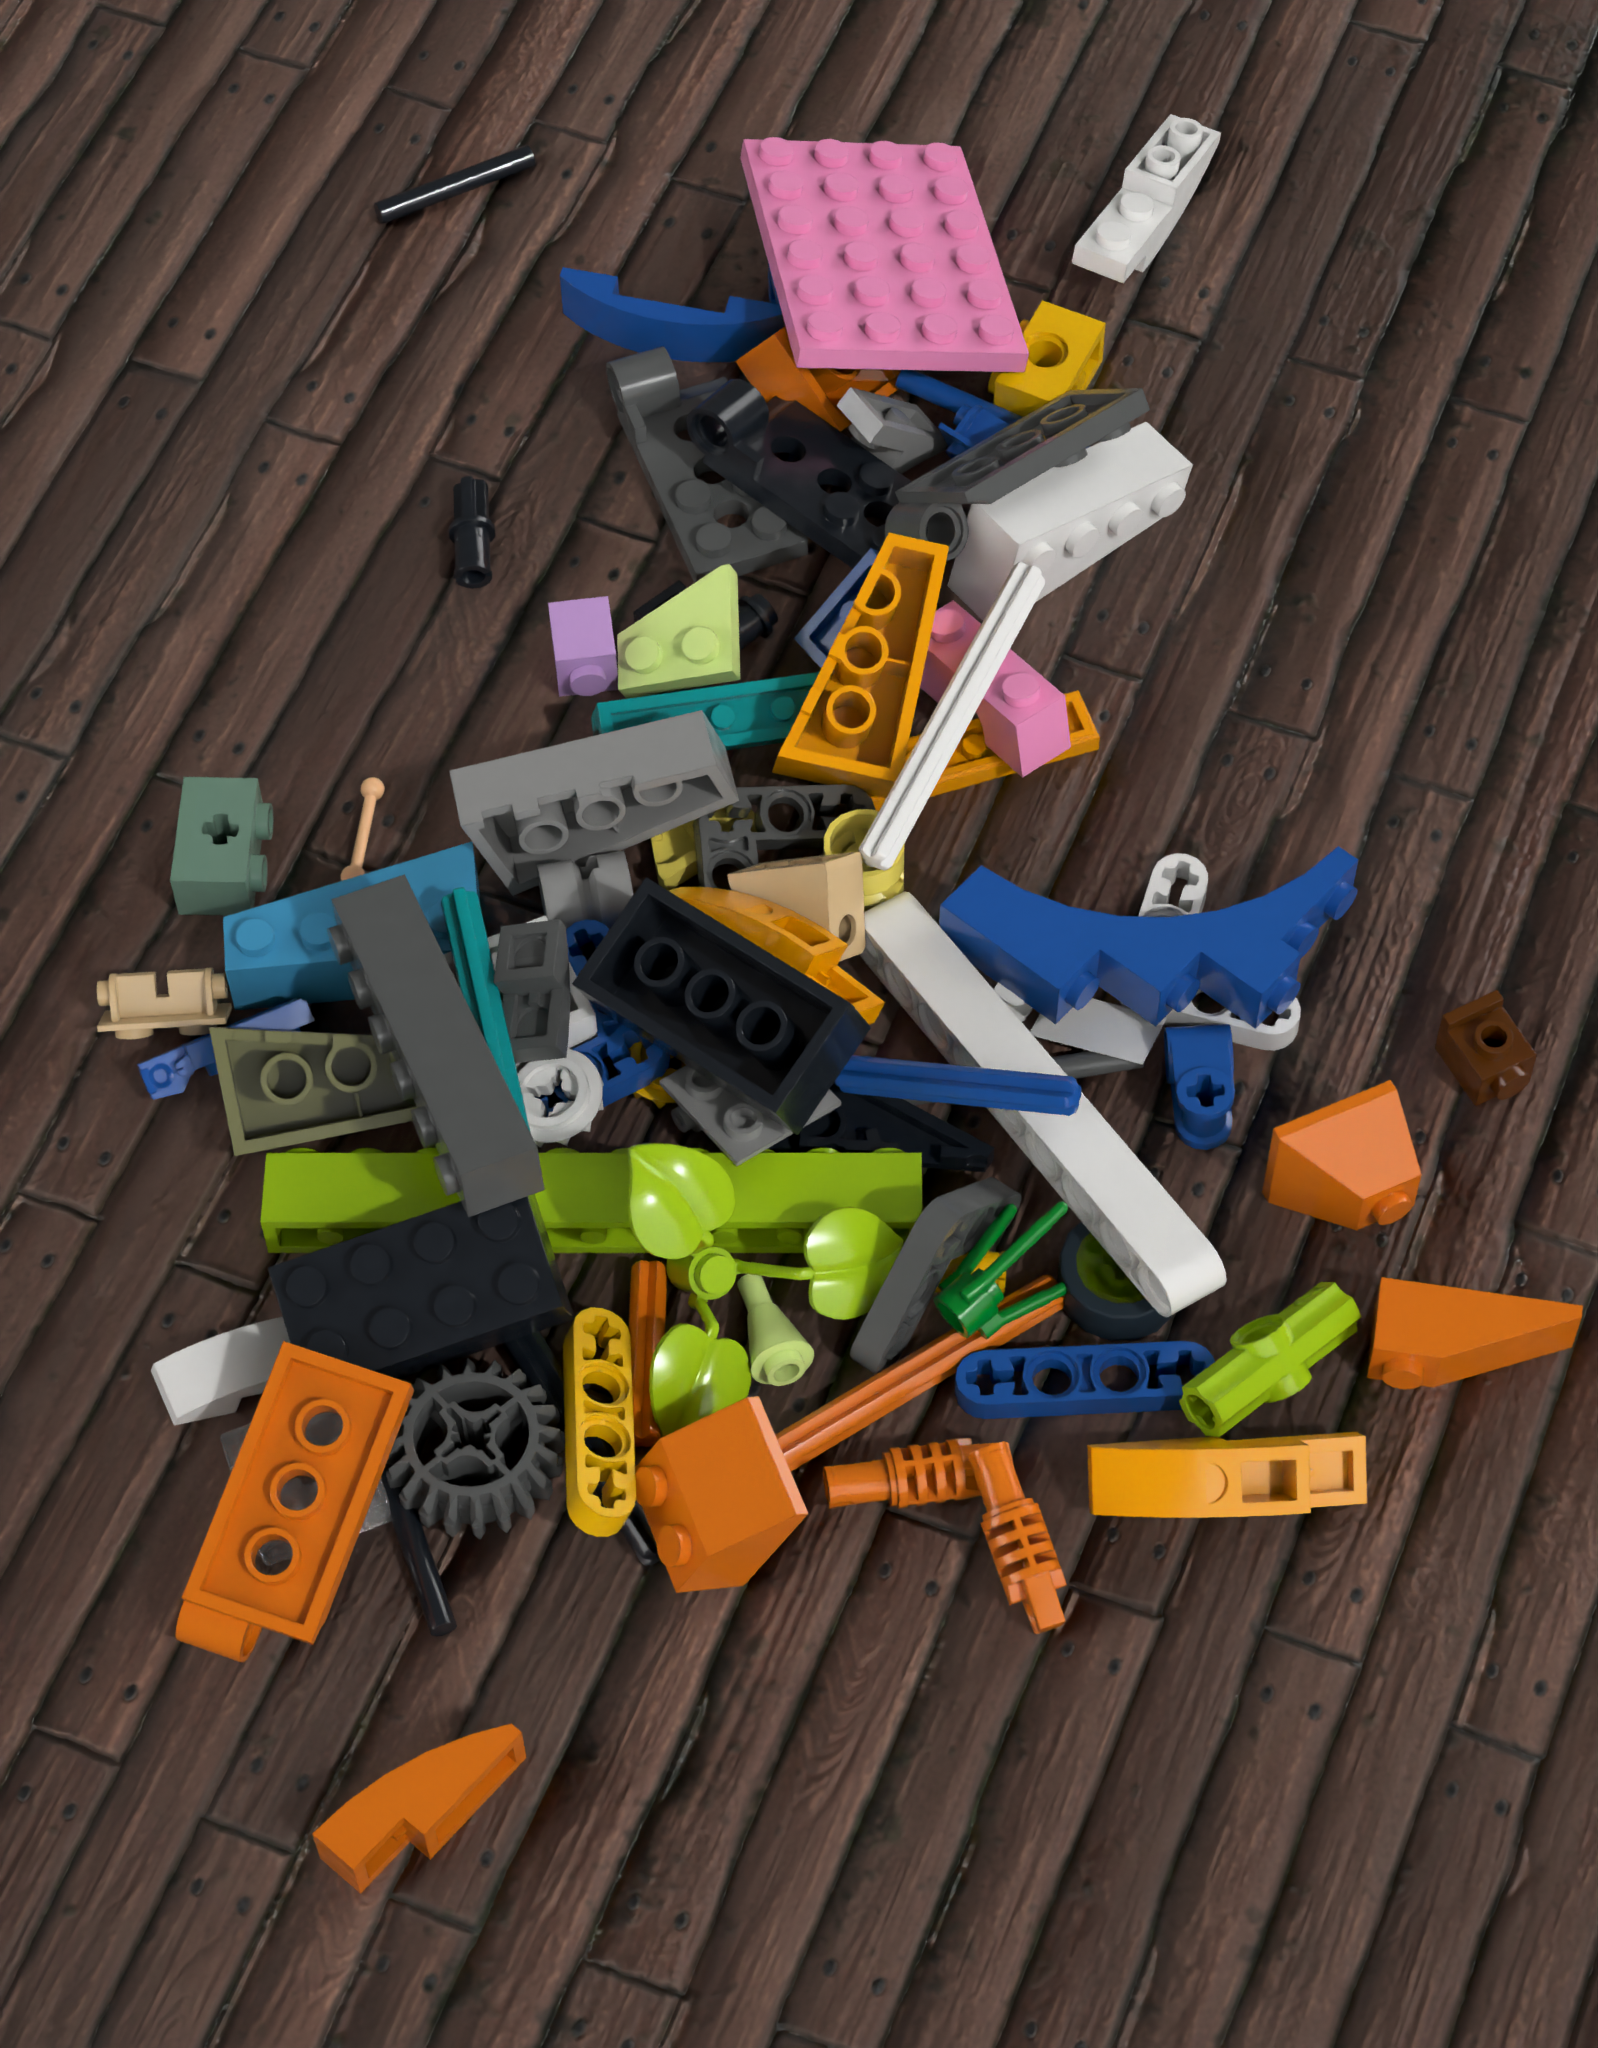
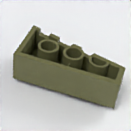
M209 1027L234 1156L413 1121L411 1110L417 1108V1105L413 1098L404 1101L400 1098L389 1065L396 1060L392 1052L380 1054L373 1035Z

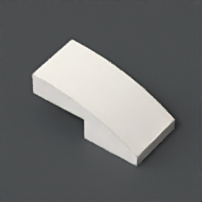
M283 1317L258 1322L216 1335L153 1363L151 1373L173 1425L236 1413L241 1398L262 1394L283 1341L290 1343Z

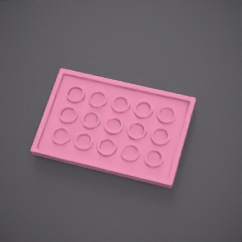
M769 137L764 140L743 139L740 159L797 368L1025 372L1029 357L1028 348L961 146H950L945 143H931L928 145L895 144L890 141L850 143L834 139L790 141L779 137Z

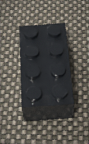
M647 877L572 983L596 1008L797 1136L871 1029V1026L850 1002Z
M535 1194L468 1217L462 1202L459 1201L268 1267L291 1344L396 1379L428 1370L440 1364L457 1360L574 1319Z

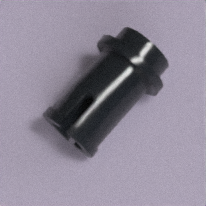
M756 593L751 598L742 596L738 600L740 651L759 636L768 638L773 633L772 626L778 622V616L774 608L762 595Z

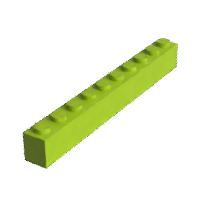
M294 1148L286 1153H266L260 1222L268 1253H312L461 1200L457 1193L446 1196L442 1189L433 1162V1157L439 1156L437 1148H424L416 1153H384L374 1148H359L351 1153H319L309 1148ZM554 1148L546 1153H538L545 1190L535 1193L554 1253H649L636 1241L628 1220V1148L616 1149L611 1153H580L570 1148ZM690 1148L708 1155L717 1161L731 1178L735 1192L734 1212L725 1224L710 1231L714 1237L713 1245L729 1253H804V1240L813 1223L822 1214L839 1207H855L875 1214L899 1235L905 1243L911 1229L922 1213V1153H906L897 1148H881L872 1153H840L831 1148H815L806 1153H775L770 1149H766L736 1166L724 1153H710L701 1148Z

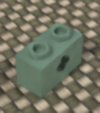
M183 777L170 883L179 915H232L254 908L256 892L266 891L268 875L266 855H260L262 840L272 839L274 816L272 803H263L258 778Z

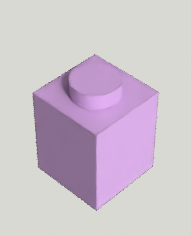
M608 596L548 603L559 697L569 695L592 696L604 691L618 690L616 650Z

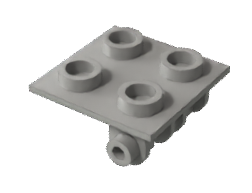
M687 1065L659 1080L660 1086L678 1104V1107L671 1111L673 1121L678 1129L684 1133L690 1129L695 1132L703 1130L736 1166L793 1134V1132ZM830 1089L804 1127L841 1106V1100Z

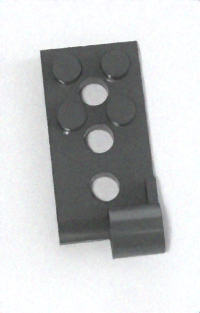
M664 346L606 363L608 384L617 408L619 421L694 583L721 565L730 564L737 572V575L741 576L808 555V539L806 535L730 481L724 479L716 484H707L697 479L702 473L714 470L703 463L705 454L696 447L693 441H685L677 436L681 431L687 429L688 414L728 381L726 376L680 390L672 360ZM728 514L740 515L747 520L741 526L733 528L726 527L717 522L718 519Z
M1143 389L1070 390L895 491L899 503L892 508L886 519L885 537H887L888 533H894L947 545L949 550L946 561L957 557L964 549L969 534L967 518L962 504H992L1053 467H1064L1082 460L1088 455L1086 448L1093 443L1109 441L1126 434L1131 430L1129 422L1150 410ZM926 524H927V526H928V534H927V537H926Z

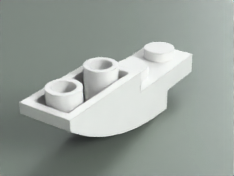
M1170 114L1125 169L1120 191L1075 244L1072 264L1121 283L1127 280L1134 269L1144 272L1168 238L1192 198L1219 144L1221 133L1202 126L1196 120L1180 118Z

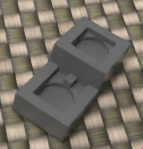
M558 919L501 926L494 984L504 994L503 1009L515 1063L567 1058L570 1020V973L565 925Z

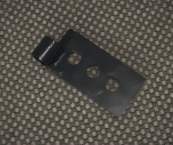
M741 379L727 381L694 408L687 417L686 424L689 436L696 447L705 454L704 464L853 569L870 548L877 550L879 553L886 539L885 525L876 527L869 523L866 518L878 517L886 520L892 508L899 503L895 491L912 481L796 400L785 401L775 396L766 403L764 397L753 385ZM774 453H789L799 461L785 462L777 458ZM820 485H834L844 492L829 494ZM926 524V537H927V534H928V526H927V524Z

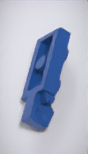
M293 998L225 1027L301 1031L300 1027L313 1022L314 1018L306 1000ZM210 1033L137 1064L145 1088L153 1100L183 1093L191 1075L199 1068L205 1066L209 1076L218 1074Z

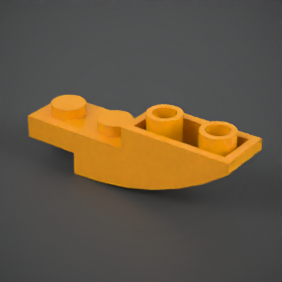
M679 887L668 890L850 1002L869 1025L875 1023L885 1002L838 966L848 944L822 926L793 910L766 899L738 891L712 887Z
M1358 1432L1227 1441L1221 1437H1197L1087 1445L1089 1513L1092 1515L1159 1518L1248 1517L1311 1513L1312 1507L1367 1504L1366 1436Z

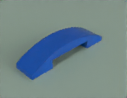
M562 267L560 273L563 314L591 334L607 342L639 353L664 346L672 360L705 363L734 362L785 327L780 304L729 296L725 312L721 313L619 295L617 276Z

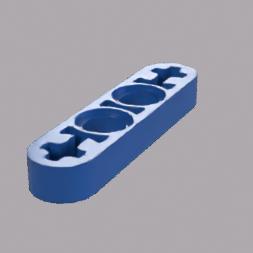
M1189 1341L982 1350L973 1352L965 1357L957 1367L955 1396L958 1405L964 1412L975 1418L982 1419L1182 1410L1179 1400L1183 1396L1182 1386L1184 1385H1182L1180 1377L1175 1375L1177 1366L1189 1365L1191 1374L1196 1377L1213 1364L1215 1360L1206 1347ZM1122 1365L1131 1369L1136 1374L1138 1382L1128 1391H1112L1101 1382L1100 1374L1109 1366ZM1148 1365H1157L1155 1378H1158L1157 1389H1148L1150 1372ZM1054 1368L1065 1372L1070 1378L1071 1385L1062 1394L1048 1395L1037 1389L1033 1378L1043 1369ZM1014 1371H1023L1021 1388L1023 1395H1014ZM977 1375H990V1380L994 1384L993 1394L980 1395V1389L976 1385Z

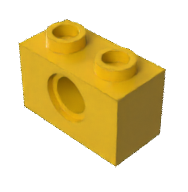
M1042 300L1031 320L1023 319L1020 322L1029 352L1025 372L991 373L988 392L994 394V404L1025 417L1070 390H1086L1103 361L1106 323Z

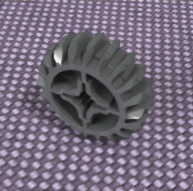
M467 1357L462 1366V1374L451 1376L450 1370L440 1364L437 1370V1383L431 1385L427 1381L416 1377V1381L413 1384L416 1399L411 1398L386 1463L392 1465L386 1472V1477L390 1488L404 1486L399 1494L401 1505L405 1509H420V1521L427 1529L444 1518L445 1531L452 1538L460 1531L463 1524H471L473 1535L481 1540L486 1531L485 1523L497 1521L498 1527L508 1533L512 1527L511 1513L517 1512L531 1520L535 1513L532 1498L550 1501V1496L553 1493L550 1478L561 1477L564 1468L562 1457L558 1454L563 1453L565 1449V1435L557 1426L560 1421L558 1409L554 1405H544L547 1395L541 1384L527 1388L526 1375L522 1373L520 1368L503 1379L502 1366L495 1359L487 1367L485 1373H476L474 1363ZM439 1426L442 1429L444 1442L434 1450L435 1458L423 1466L420 1462L422 1448L429 1435ZM523 1431L528 1438V1444L522 1458L510 1471L506 1467L504 1454L513 1446L512 1439ZM469 1484L480 1485V1486H473V1487H464V1485H469Z

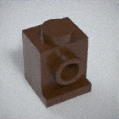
M1498 990L1443 1014L1435 1044L1436 1051L1475 1107L1495 1097L1500 1100L1508 1099L1522 1091L1530 1082L1537 1057L1536 1052L1502 1006L1504 998Z

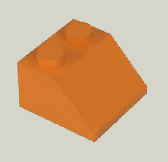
M759 1396L742 1399L660 1438L635 1467L636 1500L642 1506L657 1544L659 1558L666 1566L676 1593L744 1586L808 1515V1511Z

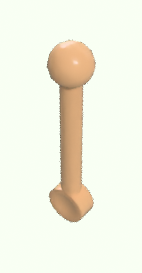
M369 777L361 784V794L364 797L351 864L342 870L341 881L365 874L362 866L376 801L383 796L385 786L379 778Z

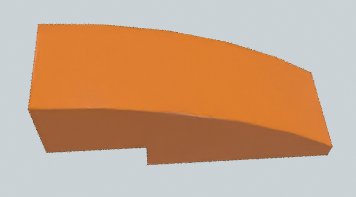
M511 1723L473 1733L429 1750L386 1773L348 1800L312 1833L320 1859L360 1894L409 1842L431 1860L527 1758L522 1732Z

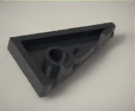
M835 1082L830 1087V1090L841 1100V1106L803 1127L798 1136L793 1133L768 1148L775 1153H806L815 1148H831L840 1153H872L881 1148H897L906 1153H922L923 1168L986 1172L994 1159V1147L904 1099L844 1093Z

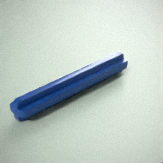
M852 1055L835 1080V1084L844 1093L1066 1116L1077 1112L1081 1098V1085L1072 1076Z

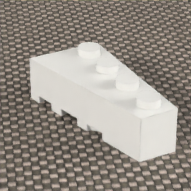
M1144 422L1131 428L1129 432L1118 438L1100 442L1086 448L1088 455L1082 460L1064 467H1053L992 504H971L967 517L969 528L967 543L962 552L955 558L947 586L978 617L984 620L1011 569L1015 564L1022 562L1029 566L1035 565L1042 570L1041 575L1045 579V585L1036 600L1037 602L1163 517L1174 513L1185 499V487L1193 464L1149 423Z

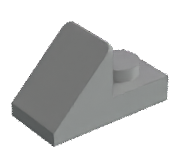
M850 387L836 405L851 421L849 430L853 435L851 439L900 474L939 454L947 447V443L940 430L915 404Z

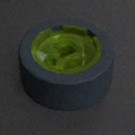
M1082 1222L1077 1224L1066 1237L1059 1255L1058 1283L1063 1282L1067 1289L1064 1308L1069 1318L1087 1333L1110 1341L1137 1340L1157 1332L1173 1315L1169 1317L1160 1315L1126 1274L1124 1280L1116 1279L1115 1271L1112 1269L1120 1267Z

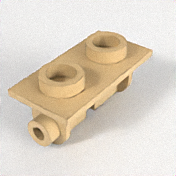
M213 967L171 970L167 972L168 994L157 995L155 972L112 973L109 975V980L97 981V1000L99 1006H110V1010L104 1012L97 1025L98 1032L115 1031V1036L119 1039L145 1038L153 1035L155 1028L179 1027V1033L182 1035L209 1034V1027H217L219 1024L227 1023L232 1010L231 1003L217 1004V999L228 997L226 973L214 974Z

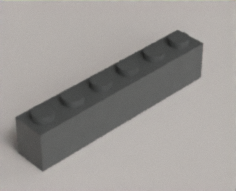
M405 874L331 899L337 925L327 928L333 952L339 965L351 963L354 971L348 972V979L358 1007L364 1009L371 1006L374 1016L368 1017L380 1054L392 1052L396 1060L389 1065L402 1101L413 1098L417 1105V1108L411 1110V1114L423 1147L435 1145L439 1156L433 1157V1162L446 1196L457 1193L468 1217L545 1190L538 1148Z

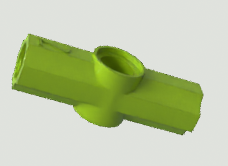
M1320 1282L1279 1314L1257 1318L1239 1328L1232 1334L1229 1340L1233 1349L1182 1386L1183 1396L1179 1403L1188 1421L1200 1428L1205 1436L1220 1437L1263 1403L1280 1401L1302 1390L1312 1378L1309 1368L1358 1331L1357 1321L1361 1318V1314L1353 1297L1345 1294L1335 1282Z

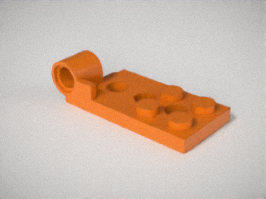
M283 1341L182 1595L184 1601L176 1625L177 1641L244 1663L251 1655L262 1628L314 1645L316 1637L327 1619L414 1393L411 1383ZM330 1412L341 1417L343 1421L342 1432L333 1443L317 1446L306 1439V1427L309 1421L317 1414ZM297 1476H307L314 1479L318 1485V1493L310 1506L302 1510H291L282 1505L281 1491L290 1479ZM281 1540L290 1544L293 1556L286 1570L277 1575H265L257 1570L255 1565L256 1555L265 1543Z

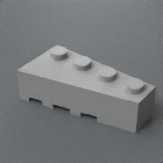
M702 710L449 770L460 826L512 896L539 885L537 865L571 859L580 868L586 865L589 856L624 850L739 801L725 745Z

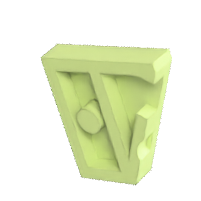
M730 564L719 566L617 634L618 690L627 699L740 680L738 575Z

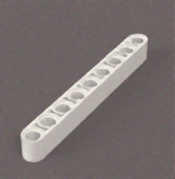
M904 891L864 912L866 946L860 956L950 1065L1067 1076L911 893ZM1082 1092L1078 1110L1070 1116L986 1107L1160 1315L1169 1317L1226 1284V1271L1215 1248Z

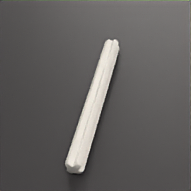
M1019 562L1011 569L859 847L863 862L869 867H876L885 871L891 868L1045 585V579L1041 575L1042 570L1037 566H1029Z

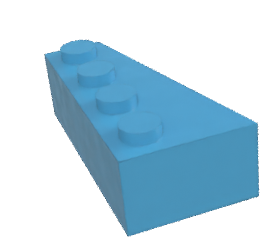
M471 841L223 917L225 972L235 1011L274 1007L293 998H302V1000L307 1001V1004L354 1000L355 998L348 979V972L354 970L350 962L339 965L327 932V928L337 925L331 899L404 874L443 954L451 952L441 901L443 896L453 893V889L458 887H464L466 891H474L477 893L480 901L473 842Z

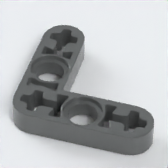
M846 784L736 787L739 801L724 807L727 817L747 818L752 808L751 805H756L755 828L757 832L751 831L753 819L734 821L729 832L721 831V825L718 821H709V818L713 817L715 811L695 819L693 829L699 887L718 888L712 878L713 869L718 865L730 864L741 870L758 864L757 850L824 848V835L830 823L838 817H823L817 826V830H813L812 825L815 811L812 803L818 805L816 816H829L835 813L839 804H846L848 812L856 809L875 810L872 799L864 790L857 786ZM779 803L794 807L801 819L800 827L791 832H783L776 829L769 821L768 809Z
M989 1177L932 1200L920 1214L865 1318L850 1350L851 1359L873 1374H877L896 1363L906 1348L951 1260L969 1253L1007 1204L1012 1203L1016 1205L1018 1210L1022 1199L1021 1194L995 1177Z

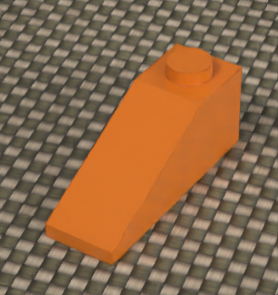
M1381 1277L1373 1313L1367 1378L1383 1380L1387 1385L1398 1389H1414L1420 1386L1434 1388L1572 1348L1582 1319L1583 1305Z

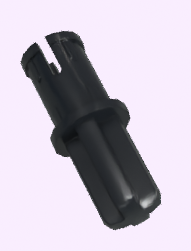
M470 475L462 477L461 482L453 487L454 521L451 522L448 533L449 539L455 544L454 579L456 578L458 585L473 589L484 587L492 580L490 542L493 541L496 535L495 525L489 520L488 485L483 479H474Z

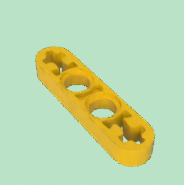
M590 1307L581 1310L574 1318L563 1343L566 1507L570 1519L583 1532L596 1537H609L618 1533L624 1526L636 1501L631 1339L628 1326L622 1318L604 1308ZM595 1337L597 1338L598 1345L604 1348L600 1359H593L596 1353ZM588 1383L604 1387L612 1395L614 1402L600 1403L594 1401L586 1394L583 1385ZM598 1437L604 1439L612 1446L616 1456L602 1457L596 1455L586 1446L584 1438ZM599 1482H605L602 1488V1503L604 1507L601 1506L599 1497L592 1495Z

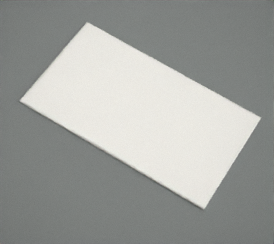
M1092 998L1082 1009L1076 1010L1072 1008L1056 1025L1040 1014L1030 1032L1035 1037L1143 1065L1167 1017L1155 1027L1128 1007Z

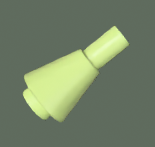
M746 1274L739 1279L737 1286L748 1311L747 1325L751 1375L757 1382L775 1386L791 1384L800 1379L812 1364L814 1350L780 1308L772 1302L763 1277Z

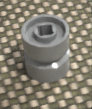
M624 850L589 856L585 867L580 868L571 859L537 865L544 916L546 915L548 921L560 919L566 929L575 922L588 919L597 920L605 924L610 930L633 897L632 883Z

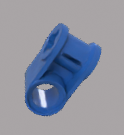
M1230 1024L1165 1027V1069L1167 1083L1171 1087L1174 1128L1177 1136L1184 1144L1194 1149L1208 1150L1216 1148L1226 1142L1232 1129L1231 1107L1234 1102L1235 1088L1233 1079V1042Z

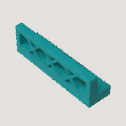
M819 672L600 702L596 704L591 716L593 735L702 710L725 745L726 751L784 743Z

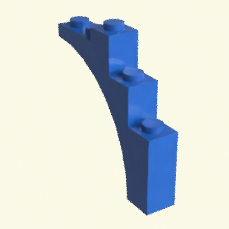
M1338 846L1305 874L1264 896L1217 911L1174 917L1117 916L1070 907L1023 890L981 865L940 904L939 926L973 966L997 983L999 982L1055 1025L1072 1008L1080 1010L1086 1006L1096 993L1098 987H1100L1155 1027L1172 1010L1176 1012L1184 1010L1193 1000L1198 989H1200L1256 1029L1272 1011L1276 1014H1281L1290 1006L1301 986L1300 982L1296 980L1300 959L1314 944L1319 934V928L1330 917L1334 920L1340 919L1354 902L1358 891L1353 886L1358 859Z

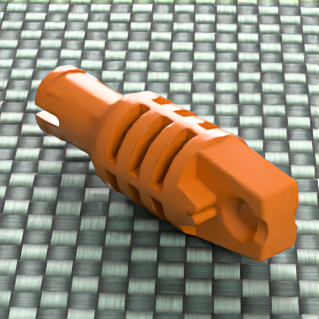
M971 1438L950 1439L943 1443H938L937 1441L928 1442L922 1446L914 1444L901 1449L899 1447L889 1448L888 1452L882 1453V1459L823 1467V1484L828 1509L888 1500L890 1506H896L897 1509L907 1508L908 1505L922 1506L927 1505L929 1502L943 1503L950 1499L957 1501L981 1496L967 1456L975 1450L995 1443L972 1444ZM1006 1442V1445H1007V1448H1008V1451H1009V1454H1010V1457H1011V1460H1012V1455H1011V1451H1010V1446H1009V1443Z
M1002 1441L969 1453L967 1457L987 1513L982 1515L983 1522L980 1524L1009 1605L1022 1601L1034 1634H1040L1062 1626L1065 1622V1617L1056 1589L1065 1587L1067 1583L1039 1505L1034 1503L1033 1498L1025 1499L1006 1442Z

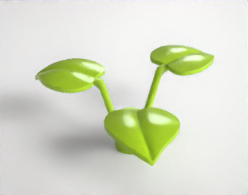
M646 1143L629 1147L627 1210L631 1231L636 1241L644 1250L654 1256L667 1259L666 1270L669 1280L678 1289L691 1293L688 1305L697 1310L705 1325L704 1332L691 1324H677L662 1336L655 1348L650 1366L649 1391L653 1417L660 1429L661 1436L664 1437L748 1396L751 1386V1368L748 1355L740 1343L725 1337L717 1338L719 1323L707 1304L708 1300L718 1299L728 1293L735 1283L737 1274L792 1280L810 1279L809 1302L817 1313L832 1319H852L870 1311L904 1245V1240L875 1214L855 1207H839L822 1214L808 1230L803 1244V1252L809 1267H789L733 1259L729 1252L713 1245L714 1237L710 1232L725 1224L734 1212L735 1192L731 1178L726 1170L708 1155L680 1145Z

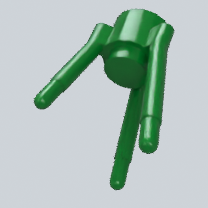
M1063 1201L1058 1202L984 1271L980 1268L974 1271L1017 1213V1207L1012 1203L1004 1207L957 1269L938 1285L941 1292L933 1298L940 1314L957 1333L964 1338H969L978 1330L985 1339H989L1005 1324L1067 1294L1065 1284L1060 1282L999 1311L997 1305L1004 1300V1295L995 1282L1067 1213V1203Z

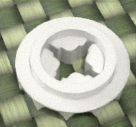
M567 1048V1058L516 1064L529 1127L536 1145L541 1148L544 1143L558 1142L567 1146L569 1139L579 1132H590L591 1121L598 1111L604 1110L602 1100L604 1083L597 1068L589 1058L578 1051ZM561 1080V1089L566 1098L573 1101L557 1103L554 1106L553 1112H549L548 1117H546L547 1109L542 1100L534 1096L540 1097L541 1094L551 1095L555 1086H559Z

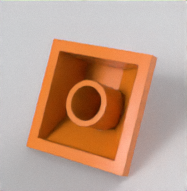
M786 326L735 361L750 384L764 397L766 403L775 396L785 401L796 400L840 432L851 424V421L836 406L848 389L852 387L888 397L898 390L896 388V381L901 371L884 369L797 368Z
M1388 1080L1273 1128L1262 1190L1267 1202L1353 1230H1359L1376 1222L1380 1225H1388L1404 1217L1414 1207L1422 1174L1398 1091L1393 1082Z

